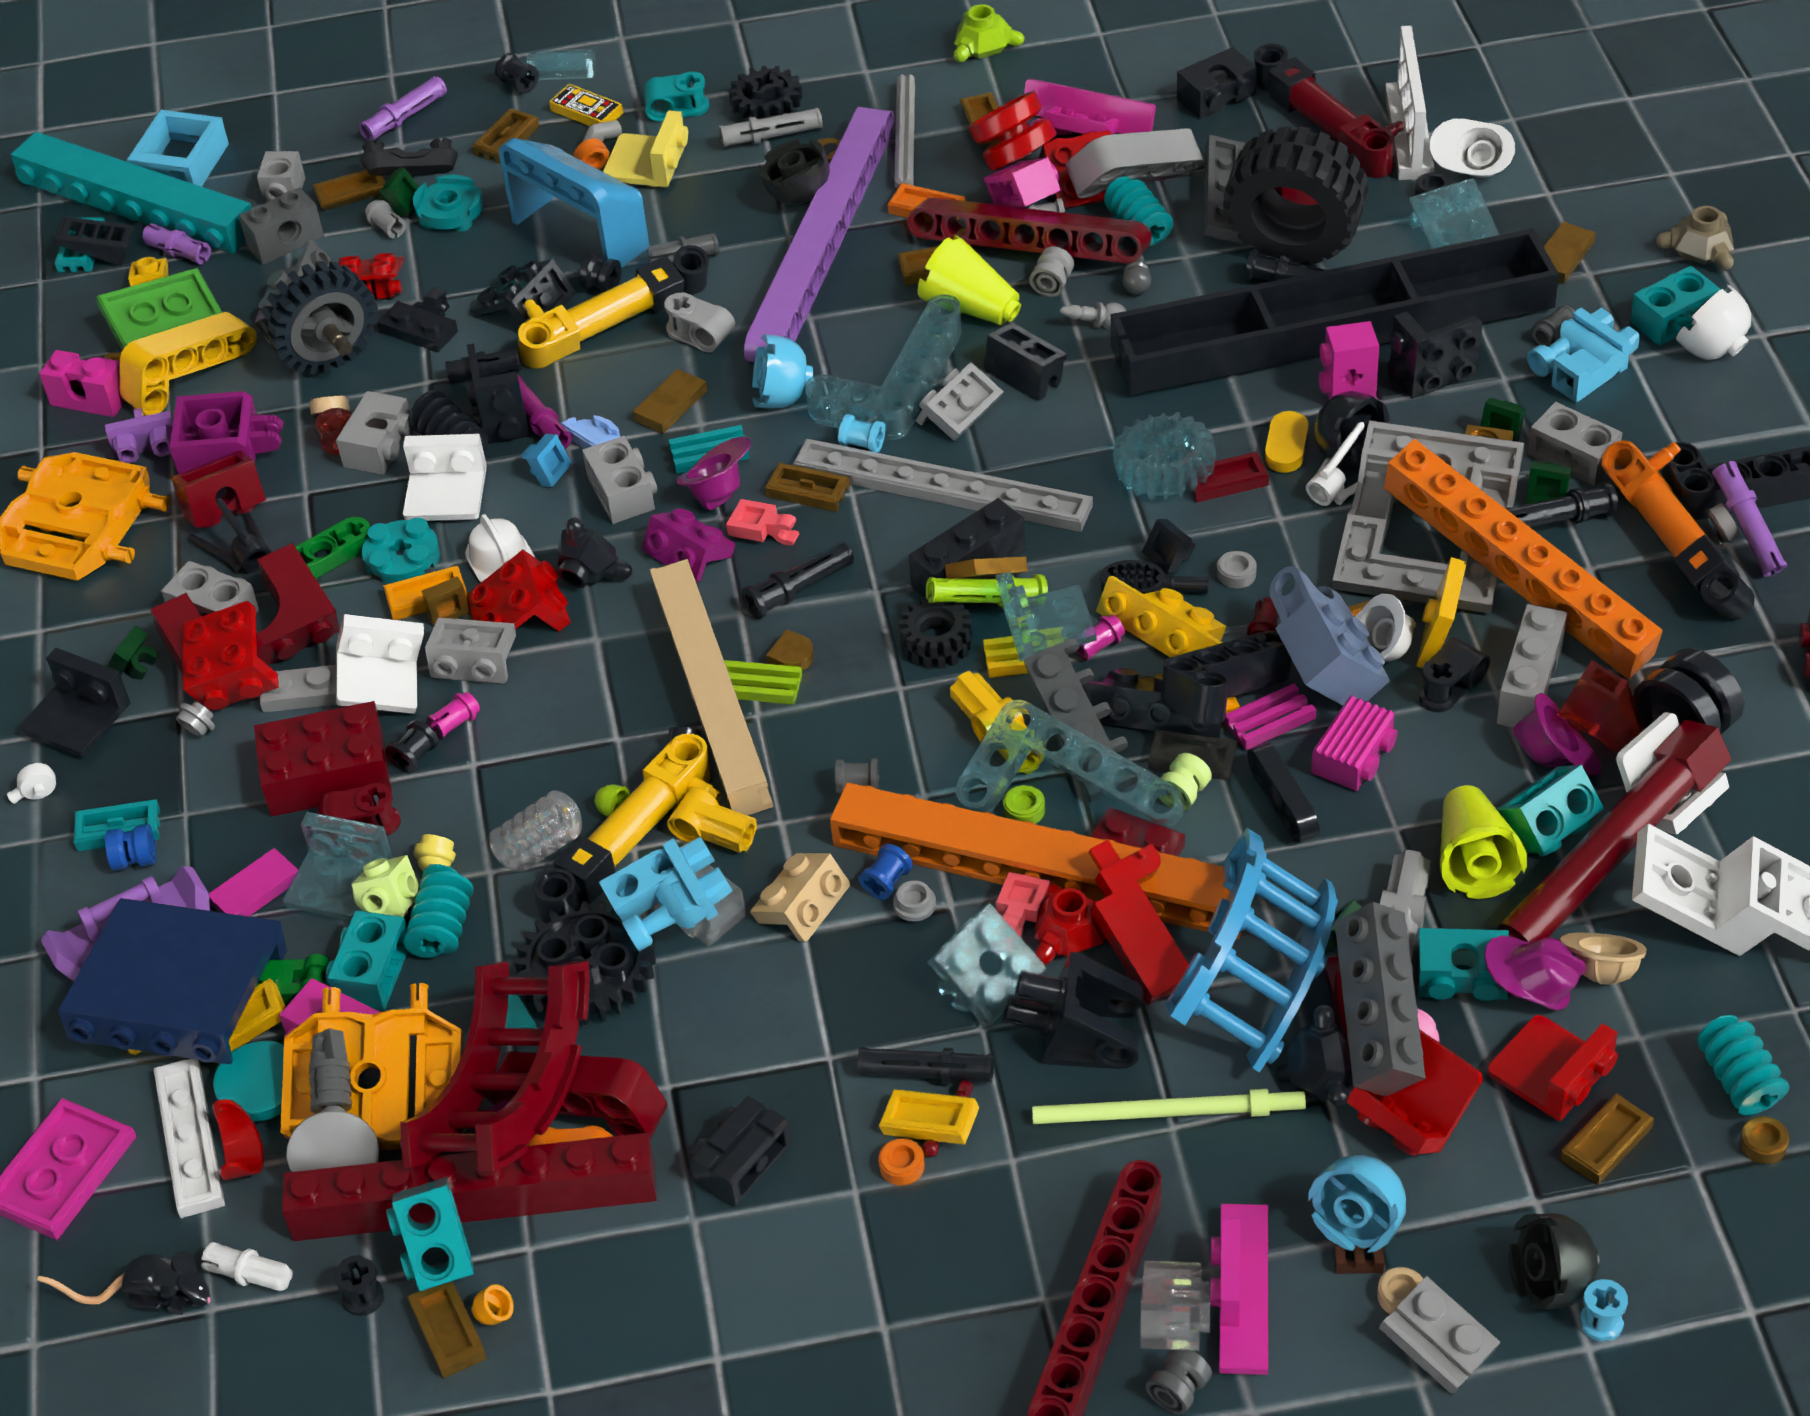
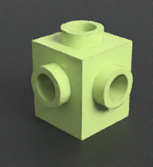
M407 855L392 859L379 858L363 866V872L351 884L354 901L362 911L400 917L408 914L407 909L413 904L419 892V883Z

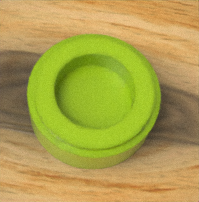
M1028 785L1016 786L1010 789L1003 799L1005 818L1029 821L1034 824L1038 823L1045 814L1044 795L1039 789Z

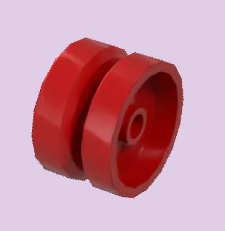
M1035 91L1027 92L1003 104L967 127L975 143L984 144L998 138L982 154L990 171L1028 156L1057 135L1049 118H1039L1027 124L1026 121L1038 114L1042 108V104Z

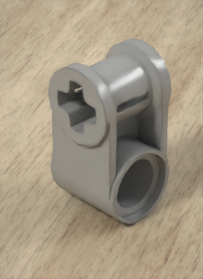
M675 293L665 300V311L669 315L666 330L668 336L673 340L684 342L697 347L703 352L709 353L713 352L735 328V320L732 314L722 306L713 305L687 293Z

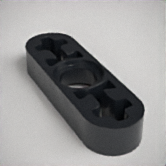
M1267 742L1248 749L1247 759L1250 770L1292 839L1296 843H1301L1318 837L1320 827L1316 813L1274 746Z

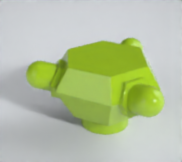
M985 4L975 5L963 14L962 20L958 25L954 42L957 48L953 56L957 62H965L969 56L981 59L999 54L1008 45H1022L1024 35L1019 31L1012 30V27L999 14L994 13V9L991 6Z

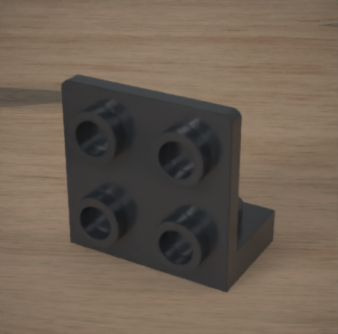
M553 258L541 262L534 259L524 266L516 268L515 265H511L500 272L497 276L499 281L494 286L483 290L477 296L478 302L470 311L473 316L508 309L520 327L525 321L531 319L524 307V303L527 300H534L545 313L560 305L564 306L576 294V291Z
M55 647L46 659L56 686L20 724L19 729L21 734L79 757H84L131 702L119 671Z

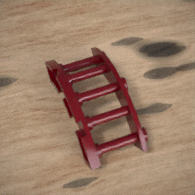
M500 961L475 967L473 1015L468 1039L459 1064L449 1083L431 1105L416 1116L400 1122V1146L403 1156V1168L411 1169L426 1163L442 1151L476 1152L478 1171H496L522 1157L528 1151L527 1144L535 1135H543L547 1131L567 1096L581 1055L582 1046L575 1045L579 1020H587L589 961H571L548 966V977H509V961ZM548 995L544 1028H505L508 996ZM539 1046L529 1073H494L501 1047ZM487 1091H517L514 1097L500 1111H477ZM464 1129H476V1134L461 1132Z

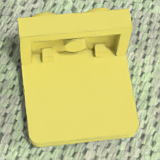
M668 111L657 136L621 134L616 141L603 172L623 183L668 187L688 141V128L683 126L682 113L679 111Z

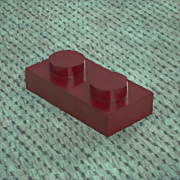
M1108 807L1091 834V837L1109 839L1120 844L1144 848L1153 844L1158 852L1179 856L1185 846V834L1112 807Z

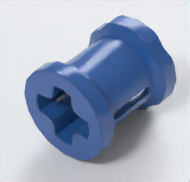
M888 843L883 844L878 851L877 860L870 868H866L858 876L859 883L872 897L886 900L894 892L893 886L901 875H907L911 871L913 862L910 856L900 847Z

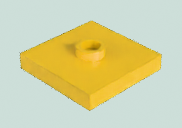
M1451 557L1434 598H1429L1422 617V621L1426 623L1416 667L1423 669L1424 664L1437 654L1444 644L1455 618L1466 567L1465 561Z

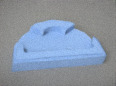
M593 415V419L576 421V417H572L560 423L572 435V442L583 449L620 437L618 427L611 420Z

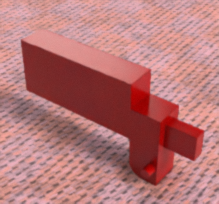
M1106 840L1091 848L1088 852L1099 869L1095 881L1105 895V898L1094 903L1090 912L1131 979L1143 987L1144 1000L1147 1005H1150L1173 992L1189 966L1140 884L1155 875L1161 864V857L1154 845L1150 844L1120 859L1110 841Z

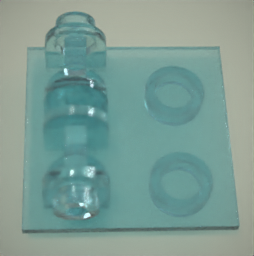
M1474 178L1409 198L1414 209V213L1409 215L1410 224L1413 228L1418 227L1423 230L1431 249L1500 235Z

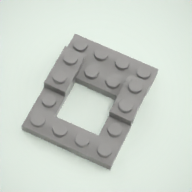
M1369 421L1361 455L1357 488L1352 508L1346 519L1332 580V589L1376 596L1383 593L1391 594L1397 599L1427 603L1429 598H1434L1448 564L1381 554L1395 497L1384 489L1388 462L1412 440L1416 439L1504 508L1514 507L1524 443ZM1462 550L1460 560L1465 561L1466 567L1457 608L1491 613L1498 577Z

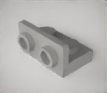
M970 362L961 372L955 368L941 384L944 388L938 393L933 389L923 398L919 404V407L923 410L916 419V422L922 426L930 419L955 441L1001 397L1004 391Z
M438 617L425 646L430 676L439 679L506 683L508 678L506 659L516 637L514 623Z

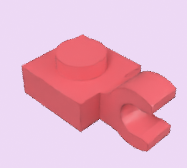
M740 499L726 523L728 536L764 542L766 536L770 535L777 542L792 546L799 536V531L791 530L796 522V517L790 514H777L776 505Z
M1013 872L1008 873L996 901V914L1003 915L999 925V930L1004 931L1000 939V945L1012 948L1018 947L1025 920L1035 923L1037 921L1041 904L1046 898V892L1050 885L1049 880Z

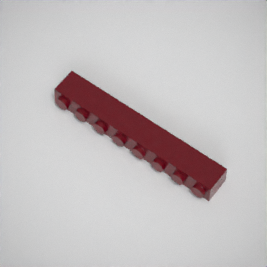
M649 1133L527 1146L528 1151L522 1157L496 1171H478L477 1153L468 1152L435 1156L426 1163L411 1169L403 1168V1160L288 1172L284 1173L282 1213L293 1242L391 1231L386 1210L393 1208V1194L445 1177L448 1178L461 1223L657 1201L655 1159ZM417 1203L409 1210L411 1219L417 1223H427L436 1214L433 1207L427 1203Z

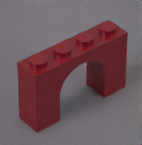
M293 543L258 559L261 579L279 607L272 623L256 634L257 656L269 666L279 660L290 659L298 651L315 643H323L330 639L333 634L340 632L335 608ZM187 593L150 609L155 629L182 674V628L186 622L201 617Z

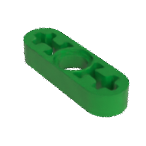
M350 517L295 547L303 560L307 562V566L314 577L318 578L362 554V546L368 538L367 531L370 528V524L364 518ZM331 550V553L325 557H313L317 551Z

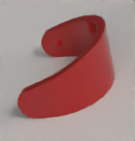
M222 1099L216 1101L213 1104V1111L219 1125L225 1155V1164L220 1167L223 1180L228 1181L258 1174L264 1166V1149L253 1120L233 1100Z

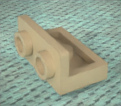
M796 853L785 862L784 869L774 882L762 891L759 901L751 909L750 913L757 923L788 925L798 941H808L850 887V881L830 853Z

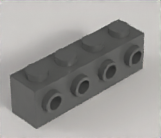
M1371 902L1335 921L1353 1087L1387 1097L1425 1079V1070L1405 913L1376 902Z

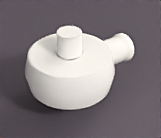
M43 763L27 765L17 775V788L7 793L9 800L16 804L24 797L28 799H41L48 796L56 787L55 773L48 765Z

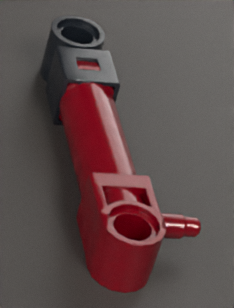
M1272 43L1262 45L1254 52V65L1257 67L1256 86L1259 89L1269 92V96L1289 113L1297 109L1322 131L1330 135L1336 142L1339 140L1348 148L1347 153H1353L1361 163L1359 168H1363L1366 176L1382 178L1393 171L1394 137L1404 130L1402 121H1396L1382 127L1367 114L1358 117L1316 83V73L1296 57L1288 59L1285 47Z

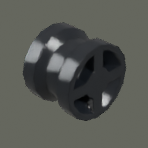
M590 253L586 256L581 266L580 284L587 289L597 287L601 292L618 286L622 272L621 263L619 260L611 258L605 261L602 260L600 255Z

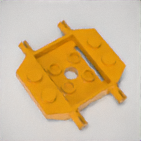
M77 452L44 457L36 469L23 465L18 471L19 481L28 482L26 492L14 499L0 517V553L5 565L78 581L104 565L107 560L110 561L112 559L126 562L127 564L132 563L131 560H134L135 550L131 547L119 546L118 544L143 509L152 508L166 512L167 508L169 509L170 498L169 496L150 493V477L147 468L144 466ZM25 525L40 528L42 532L50 533L57 531L70 534L78 540H86L82 542L23 528Z
M416 983L410 985V1009L389 1010L373 1015L340 1012L341 989L331 987V991L328 987L322 989V1013H314L284 1037L280 1133L285 1138L290 1139L295 1128L302 1121L315 1114L310 1110L311 1087L309 1083V1065L313 1036L331 1028L343 1031L347 1059L350 1063L349 1074L351 1076L350 1099L352 1100V1109L348 1113L358 1116L372 1128L379 1143V1150L401 1149L400 1122L408 1119L410 1036L417 1035L415 1116L431 1105L442 1093L452 1078L464 1052L463 1031L429 1011L428 984L419 983V987ZM367 1068L379 1069L381 1077L377 1085L370 1089L359 1087L358 1078L362 1071Z

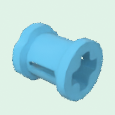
M846 414L839 428V445L846 447L853 445L879 453L884 442L885 424L882 421L870 423L856 420L854 415Z
M1607 1279L1593 1281L1587 1286L1583 1296L1585 1307L1580 1314L1582 1331L1590 1339L1598 1342L1614 1340L1621 1334L1624 1321L1621 1316L1625 1313L1628 1306V1295L1625 1289L1617 1282ZM1611 1294L1614 1295L1613 1304L1609 1303ZM1594 1317L1598 1318L1596 1327L1593 1325Z

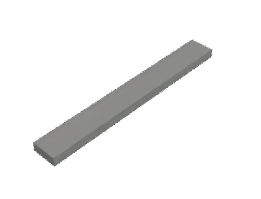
M807 438L793 465L847 476L849 477L850 485L976 511L999 498L1020 514L1024 521L1082 532L1093 507V497Z

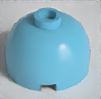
M763 334L760 339L766 342L765 347H757L752 378V388H759L760 398L752 397L753 404L758 408H784L794 404L800 398L804 387L810 388L813 367L806 365L805 353L799 344L793 340L778 335Z
M1366 1155L1341 1157L1317 1176L1308 1192V1201L1312 1198V1204L1315 1208L1312 1214L1315 1225L1327 1239L1341 1248L1350 1251L1355 1249V1245L1361 1248H1370L1367 1252H1375L1387 1245L1396 1234L1406 1214V1194L1400 1178L1390 1166L1377 1158Z

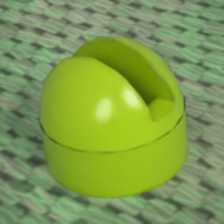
M615 784L600 788L596 792L594 799L597 810L609 817L630 795L629 790L624 786Z

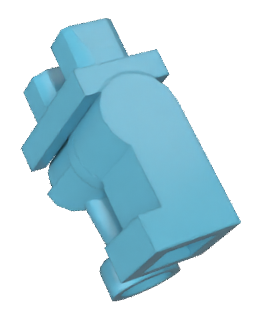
M1581 307L1573 313L1574 319L1564 320L1561 324L1559 339L1549 347L1538 345L1527 353V362L1531 370L1540 377H1545L1553 371L1552 387L1575 403L1607 382L1617 372L1621 373L1628 368L1629 355L1638 348L1639 333L1629 326L1624 327L1618 332L1613 329L1614 319L1612 315L1603 308L1590 314ZM1574 378L1573 387L1567 384V381Z
M701 837L681 847L678 846L673 838L663 844V849L653 851L599 881L639 952L653 943L652 934L674 923L689 929L696 927L695 925L703 920L704 917L709 921L719 915L714 904L733 891L719 867L699 879L695 873L715 861ZM659 903L661 904V907L642 920L640 916L642 913Z

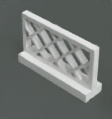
M1401 26L1397 82L1385 83V99L1389 124L1396 121H1402L1404 124V130L1394 137V156L1398 180H1413L1423 174L1434 172V162L1430 152L1426 108L1412 26Z

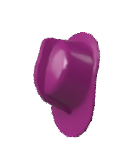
M740 436L722 442L706 453L690 470L678 477L676 480L677 485L687 486L694 498L701 503L705 510L715 509L728 501L739 488L741 481L738 461L750 448L751 441L748 437Z
M1543 693L1535 695V709L1517 722L1513 728V733L1526 754L1533 761L1543 766L1557 767L1572 763L1573 765H1582L1587 775L1594 777L1601 773V765L1592 747L1565 719L1553 700Z
M1499 936L1492 938L1485 947L1484 960L1487 970L1499 986L1516 997L1540 1004L1555 1011L1566 1008L1570 1002L1571 990L1574 989L1579 981V977L1586 970V963L1575 957L1560 940L1552 937L1529 943L1514 937Z

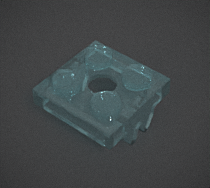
M990 903L982 906L927 962L942 978L939 982V992L941 994H952L955 997L951 1004L954 1009L970 1010L985 1028L992 1025L1003 1014L1009 995L1015 996L1016 984L1021 970L1040 975L1047 968ZM991 951L999 957L1001 969L996 976H988L981 970L979 959L983 952Z

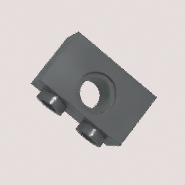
M301 188L288 191L278 198L255 206L251 210L239 215L247 247L262 265L303 247L305 242L309 240L316 241L324 237L317 206Z

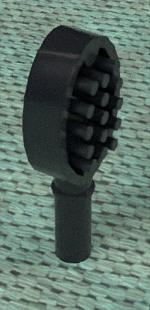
M1141 560L1114 562L1106 566L1100 574L1102 593L1109 576L1118 578L1142 594L1159 591L1162 588L1190 593H1208L1209 591L1208 577L1166 576L1157 565Z

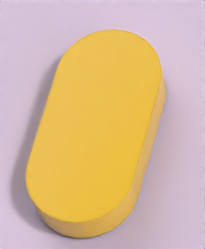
M1284 411L1272 418L1265 448V462L1273 471L1289 473L1301 467L1309 429V422L1304 415L1295 411Z

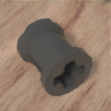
M871 758L870 762L845 763L843 759H836L835 783L837 796H841L847 782L879 789L878 758Z

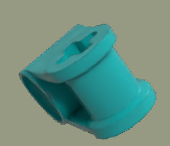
M692 71L679 75L649 79L644 85L645 113L647 117L656 122H663L668 111H679L682 113V118L698 117L705 114L710 108L708 97L704 94L703 88L706 83L704 76L699 72ZM690 81L693 83V87L691 88L689 84ZM692 101H695L696 107L692 106Z

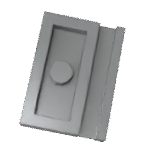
M1428 1276L1383 1320L1379 1327L1383 1333L1452 1395L1500 1344V1341Z

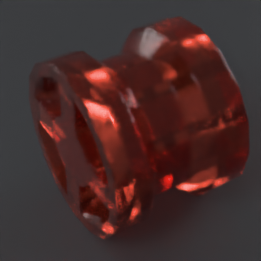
M331 408L323 411L316 418L315 424L320 434V443L323 450L327 453L340 454L336 439L351 417V413L346 409Z

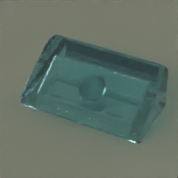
M594 49L533 51L526 56L527 64L537 68L539 72L538 80L583 79L593 77L597 52Z

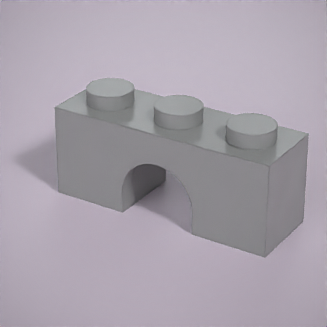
M1530 604L1526 605L1500 691L1497 724L1514 728L1517 722L1535 709V695L1539 693L1547 695L1551 673L1555 674L1563 647L1567 612Z

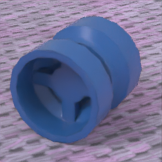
M149 824L135 826L132 831L127 832L120 828L106 831V853L112 871L126 869L130 864L135 863L142 867L156 864L155 838Z

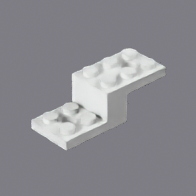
M1647 824L1638 831L1632 892L1633 901L1738 956L1743 955L1774 932L1810 951V866L1754 836L1719 861L1650 824Z

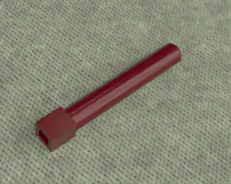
M1684 720L1654 751L1658 761L1498 925L1497 930H1509V937L1529 943L1550 937L1636 847L1639 830L1647 824L1655 827L1690 790L1701 792L1732 760L1718 727Z

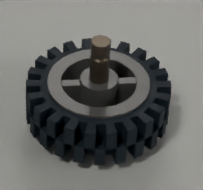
M324 261L316 262L315 271L309 264L301 266L302 276L299 277L294 270L287 274L292 281L289 285L280 280L276 287L281 293L277 295L270 292L267 300L272 306H263L262 314L266 317L261 319V327L265 330L262 332L264 338L281 361L290 369L293 367L299 373H303L306 370L309 374H316L318 367L323 373L330 372L331 362L337 368L345 365L342 357L345 355L353 360L357 356L353 348L356 345L361 349L365 348L368 343L362 336L372 337L375 330L370 324H377L378 316L374 313V311L378 310L377 303L373 300L375 297L354 271L352 272L344 264L341 267L337 262L330 261L329 266H327Z

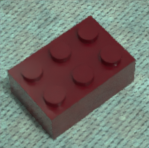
M375 701L254 725L260 785L271 817L318 807L320 797L331 791H343L363 787L371 783H382L387 785L392 792L388 759L385 753L384 732Z

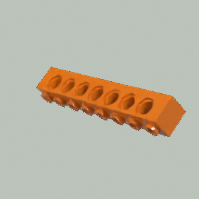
M1416 439L1412 440L1388 462L1384 484L1385 490L1532 605L1567 612L1565 631L1629 680L1655 655L1663 632L1659 626Z

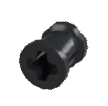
M506 53L496 63L495 75L502 82L512 83L518 92L528 93L536 86L539 79L537 68L531 64H523L515 54Z
M415 719L407 725V732L397 743L392 742L387 746L385 753L390 762L399 770L405 773H413L418 767L417 761L428 750L435 749L439 744L437 734L426 723Z
M361 1255L350 1256L342 1260L334 1272V1281L338 1289L342 1291V1302L345 1309L352 1315L357 1316L369 1315L375 1312L384 1300V1290L380 1282L376 1280L377 1270L372 1260L366 1259ZM354 1268L358 1270L360 1277L355 1278V1275L353 1273ZM363 1293L366 1300L365 1303L361 1302L359 1294Z

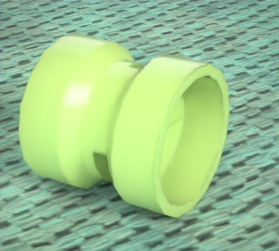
M1191 753L1178 754L1170 765V772L1164 773L1156 783L1155 792L1158 798L1169 808L1176 811H1187L1197 799V792L1203 791L1212 779V773L1207 764L1199 757Z

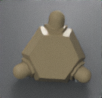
M1699 206L1695 208L1692 214L1685 216L1670 231L1660 233L1656 238V244L1659 248H1673L1680 257L1702 265L1712 262L1716 263L1721 270H1729L1734 264V260L1730 255L1734 250L1731 227L1727 222V215L1715 207Z

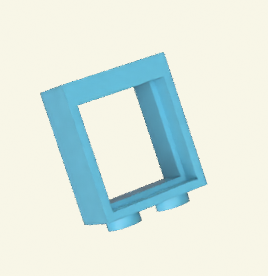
M160 110L127 161L202 187L229 145L222 117ZM170 140L196 143L187 158L161 155Z

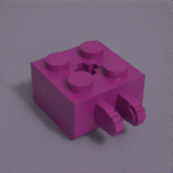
M244 391L177 396L169 447L177 473L181 474L239 450L253 459L255 463L256 453L273 452L280 449L282 437L278 434L282 431L283 421L279 416L271 414L269 416L257 415L252 396Z

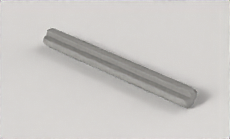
M901 74L897 77L894 172L896 189H898L901 183L909 185L914 183L915 78L911 74L907 76Z

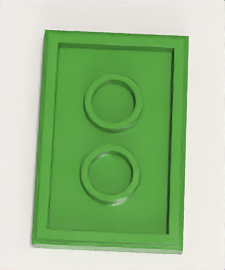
M198 268L97 296V305L122 351L134 340L222 313Z

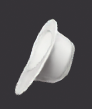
M1451 119L1443 122L1434 130L1430 138V152L1434 161L1442 168L1452 172L1468 174L1476 178H1488L1503 171L1511 163L1515 154V142L1511 133L1502 126L1469 119Z
M486 514L481 515L480 524L471 531L469 544L465 551L467 561L480 583L522 549L535 557L526 540L514 524L502 518L489 519Z
M1383 593L1373 597L1355 616L1368 629L1369 636L1367 639L1370 645L1382 655L1385 662L1401 658L1409 649L1416 622L1412 617L1405 614L1401 601L1394 595Z

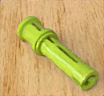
M1003 574L997 579L929 577L926 583V598L929 603H997L1003 609H1011L1014 605H1031L1034 609H1043L1048 596L1047 581L1043 574H1034L1032 578H1014L1012 574Z

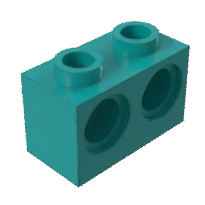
M1689 266L1634 293L1630 322L1660 346L1676 338L1684 326L1690 331L1694 326L1692 324L1694 320L1692 316L1721 289L1694 267Z
M1572 765L1556 767L1500 806L1497 811L1521 839L1526 853H1538L1539 856H1545L1558 850L1562 846L1561 840L1567 835L1579 833L1590 827L1593 823L1591 818L1604 810V807L1583 766Z
M355 910L349 927L345 926L342 930L340 949L337 956L327 966L326 984L330 987L341 989V993L375 1010L385 1011L408 953L403 942L407 933L404 917Z
M447 1177L393 1194V1208L387 1209L386 1212L393 1236L402 1234L407 1252L401 1253L400 1258L408 1281L416 1279L418 1289L422 1291L474 1274V1263ZM417 1203H427L433 1207L436 1214L427 1223H417L409 1215L410 1208ZM439 1247L447 1252L449 1259L440 1267H431L424 1262L422 1255L429 1248Z

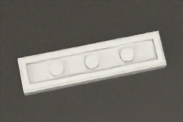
M189 1058L154 1068L179 1216L184 1218L224 1207L225 1201L200 1063L197 1059Z

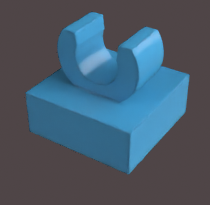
M545 434L537 444L529 445L521 454L522 459H526L531 467L529 471L536 476L541 487H553L572 464L557 434Z

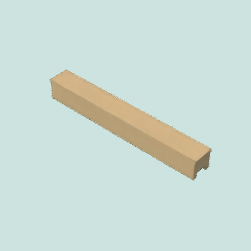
M688 559L657 569H650L655 590L730 809L745 815H751L774 807L767 788L768 783Z

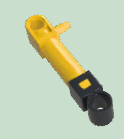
M695 245L683 246L674 254L673 263L667 256H663L636 269L635 278L568 310L563 305H560L544 313L534 300H527L524 303V307L531 319L521 324L518 331L520 361L530 368L540 369L580 350V342L648 309L653 314L665 309V300L672 294L687 293L694 295L700 293L707 285L709 264L707 253Z
M681 734L670 740L664 749L642 770L644 781L588 838L579 835L554 860V868L538 875L534 881L533 889L539 914L543 922L547 924L551 922L549 916L551 910L562 916L565 915V906L568 904L573 908L574 912L580 911V900L591 904L604 891L599 881L615 873L617 864L670 809H676L691 788L702 789L711 794L717 802L720 800L721 792L708 783L711 779V767L707 745L703 738L695 734Z

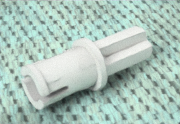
M212 1242L205 1248L202 1255V1260L212 1262L211 1264L207 1262L201 1264L204 1271L234 1278L237 1284L242 1286L253 1283L277 1291H283L288 1288L289 1281L293 1277V1271L287 1264L260 1257L256 1250L250 1248L240 1251Z

